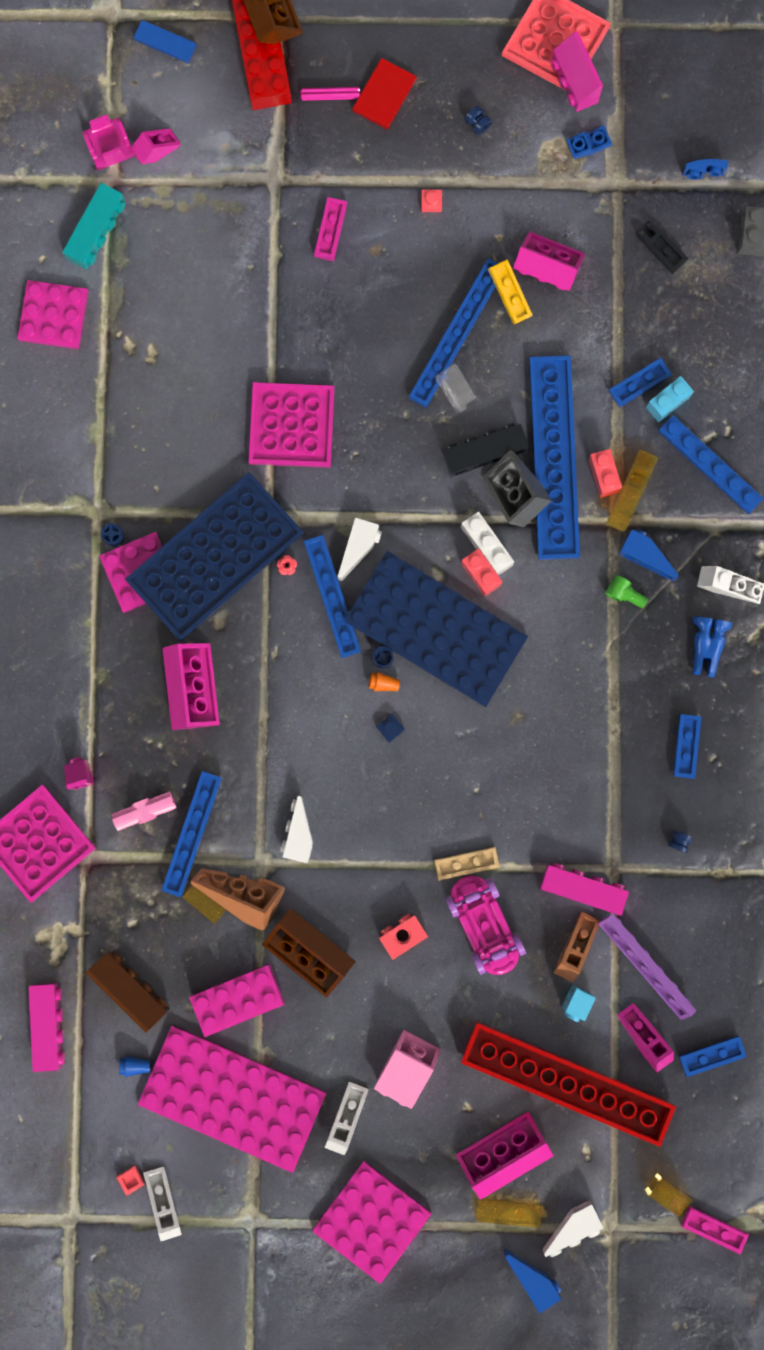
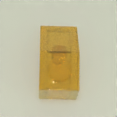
M658 1173L645 1190L651 1198L679 1217L682 1216L692 1202L689 1196Z

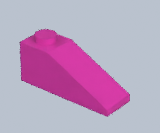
M634 1003L617 1014L618 1019L644 1058L656 1072L674 1060L672 1048Z

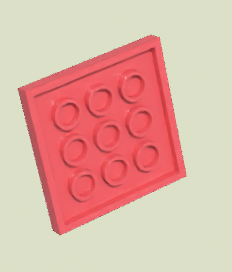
M533 0L504 48L502 56L561 88L558 72L552 69L550 63L553 50L570 35L578 31L590 59H592L610 29L611 23L569 0Z

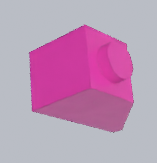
M170 128L146 131L141 133L131 147V150L141 164H148L162 159L180 147L181 143Z
M81 757L69 760V764L64 766L67 789L77 790L95 784L88 760H82Z

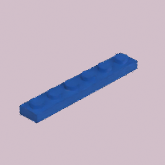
M674 415L658 431L748 515L764 499Z
M321 535L305 540L304 544L341 658L361 653L354 628L344 622L349 612L324 536Z
M201 772L161 891L178 897L183 896L222 781L221 777Z

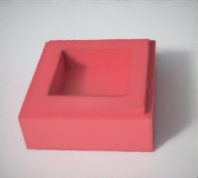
M136 1165L116 1176L126 1196L146 1184Z

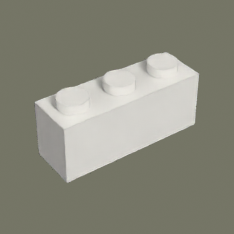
M480 512L462 522L461 529L476 550L480 549L498 576L513 566L514 560Z

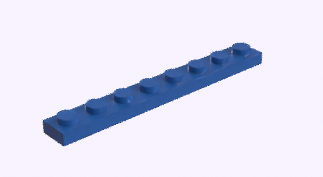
M489 258L485 262L409 395L410 400L425 408L428 407L496 287L488 268L498 264L497 262Z

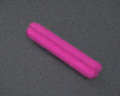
M359 87L301 89V99L303 101L358 99L360 96Z

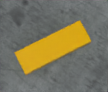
M508 259L488 268L513 325L533 316Z

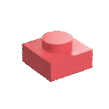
M422 190V212H442V190Z

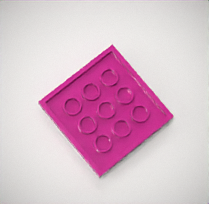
M253 382L249 464L331 468L335 387L329 385Z
M43 784L0 820V866L30 903H33L97 849Z
M363 1160L315 1225L312 1232L381 1284L431 1216V1212Z

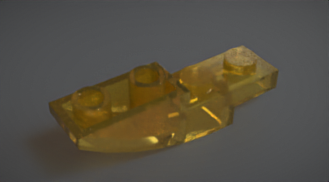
M641 449L639 450L607 520V525L623 532L626 531L659 457Z

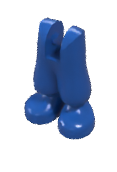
M694 616L693 623L699 627V631L695 634L693 674L700 675L703 661L709 662L707 677L714 678L726 641L724 633L732 628V622L714 620V632L710 636L713 619Z

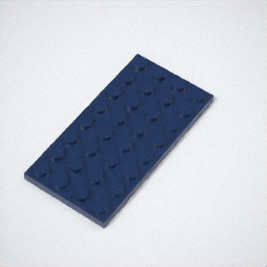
M248 472L126 577L125 581L181 642L298 540L304 532L255 477Z
M386 551L344 620L348 625L381 645L388 647L391 651L484 707L488 705L528 638L524 633L389 551Z

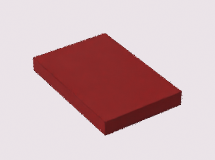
M381 58L355 103L353 112L388 130L417 80V76Z

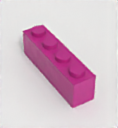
M554 862L552 866L546 865L539 889L622 916L629 891L624 890V885L615 882L612 883V886L604 884L605 879L593 876L592 879L584 877V872L573 869L571 873L564 870L565 866Z
M58 983L33 984L29 986L33 1072L58 1071L65 1064V1053L61 1052L64 1032L60 1030V1022L63 1021V1010L59 1009V1000H62L61 987L58 988Z

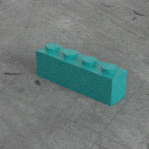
M100 183L62 252L66 260L88 270L90 265L94 264L97 258L96 253L106 242L107 233L114 228L117 215L122 213L125 208L126 202L121 192Z

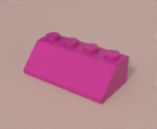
M210 643L175 644L162 648L172 730L220 725Z
M529 1112L456 1154L471 1187L480 1200L554 1156Z

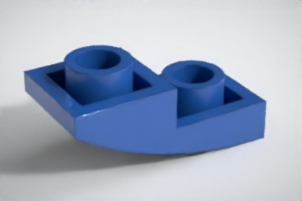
M605 125L588 133L584 131L566 140L574 159L613 146Z
M720 159L693 161L686 164L683 176H687L691 180H702L705 172L714 177L724 176L729 161Z

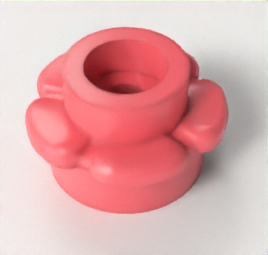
M289 555L283 556L282 559L277 561L278 571L282 575H292L296 571V560L292 559Z

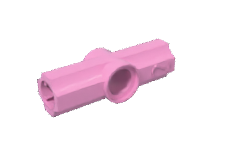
M171 791L151 799L147 798L132 804L131 807L115 812L111 816L117 831H120L135 824H142L157 818L156 816L172 811L177 807Z

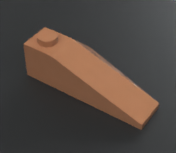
M201 868L191 880V884L241 921L262 931L274 917L285 887L267 879L259 878V881L247 879L245 875H240V878L228 876L226 872Z

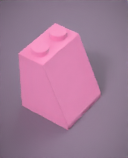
M403 1029L374 1089L379 1091L381 1095L388 1096L400 1105L412 1109L434 1071L441 1049Z

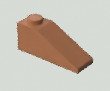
M581 912L560 955L554 974L570 982L577 978L599 927L597 923L600 920Z

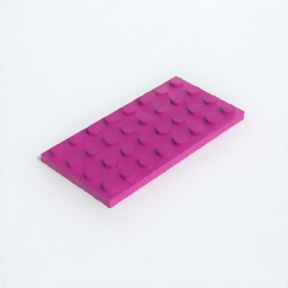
M172 1025L138 1105L293 1173L327 1092Z

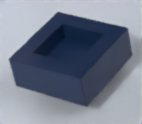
M393 714L376 726L389 743L405 730Z

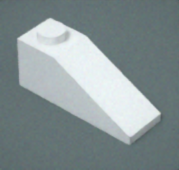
M355 518L339 570L338 580L343 581L374 548V544L379 543L382 531H379L378 524Z
M352 1082L348 1083L325 1148L345 1155L369 1089Z
M164 1166L144 1172L160 1240L164 1241L182 1235Z

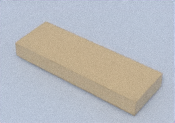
M496 847L434 860L438 881L500 867Z

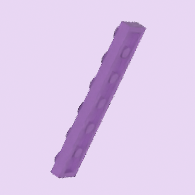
M612 913L597 923L680 1020L688 1018L696 1012L690 1000L684 997L678 990L677 985L665 975L663 969L652 960L649 953L640 946L634 935L627 931L618 917Z

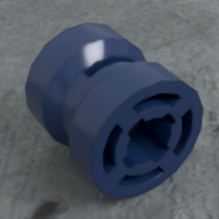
M480 106L474 107L464 118L468 125L473 126V131L477 135L484 133L492 124V120L483 114V109Z
M384 646L378 647L373 653L374 664L381 669L392 665L394 656L391 649Z

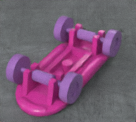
M466 876L455 883L451 896L445 898L453 917L458 916L475 953L472 955V959L479 974L482 975L486 971L493 975L506 974L516 966L519 955H525L526 951L519 936H513L497 903L496 898L500 895L492 878L483 880L477 876Z

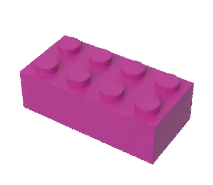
M270 963L189 997L204 1037L285 1004Z

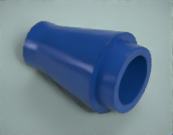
M129 1056L120 1058L119 1075L129 1077L149 1073L150 1060Z

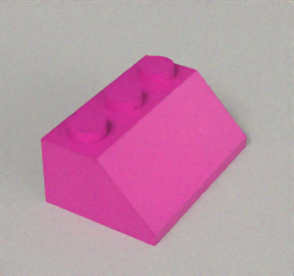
M576 31L553 50L550 63L552 69L558 72L561 88H565L568 94L567 100L569 105L573 106L575 111L578 112L599 102L603 84L578 31Z
M529 231L519 250L513 269L518 270L523 275L536 277L541 282L551 283L558 289L570 291L585 253Z

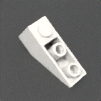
M702 566L697 584L698 587L708 591L760 604L764 590L763 583L719 566Z
M298 796L297 800L293 799L290 811L294 812L292 820L288 819L285 832H289L287 841L283 840L280 852L284 853L283 858L308 863L313 839L303 799L301 796Z
M590 1200L570 1209L543 1247L545 1257L549 1255L550 1257L557 1256L562 1252L561 1249L567 1246H577L581 1243V1239L587 1236L592 1238L600 1233L603 1226Z

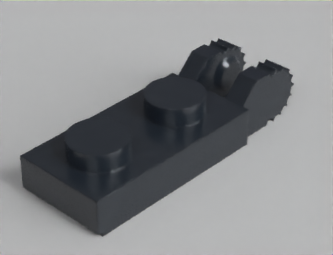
M648 220L645 223V227L654 236L650 239L641 229H638L635 234L673 275L688 261V257L662 230H659Z

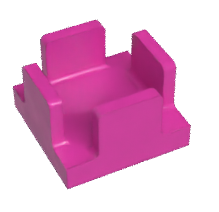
M107 114L89 121L91 128L82 132L98 171L135 156L131 150V145L120 117L110 120Z

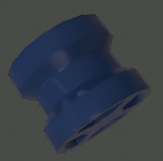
M113 523L106 524L101 530V537L108 545L118 546L122 543L124 534L118 525Z
M674 830L672 833L673 839L668 843V846L687 854L689 851L688 845L693 841V837Z

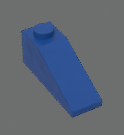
M632 529L629 532L618 555L674 582L679 576L652 539L647 537V533L639 529Z
M504 1251L505 1258L539 1313L562 1300L559 1294L562 1290L555 1279L551 1281L546 1273L511 1251Z

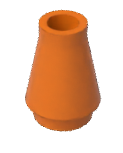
M378 671L376 673L371 672L368 688L373 689V691H398L400 679H395Z

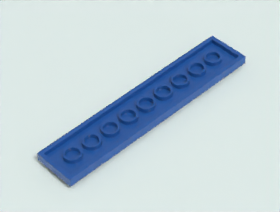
M571 356L530 357L534 476L543 485L551 499V502L536 515L538 560L579 559L580 543Z

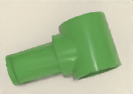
M615 575L605 594L616 601L622 602V600H627L640 608H644L648 598L633 590V587L630 586V581Z

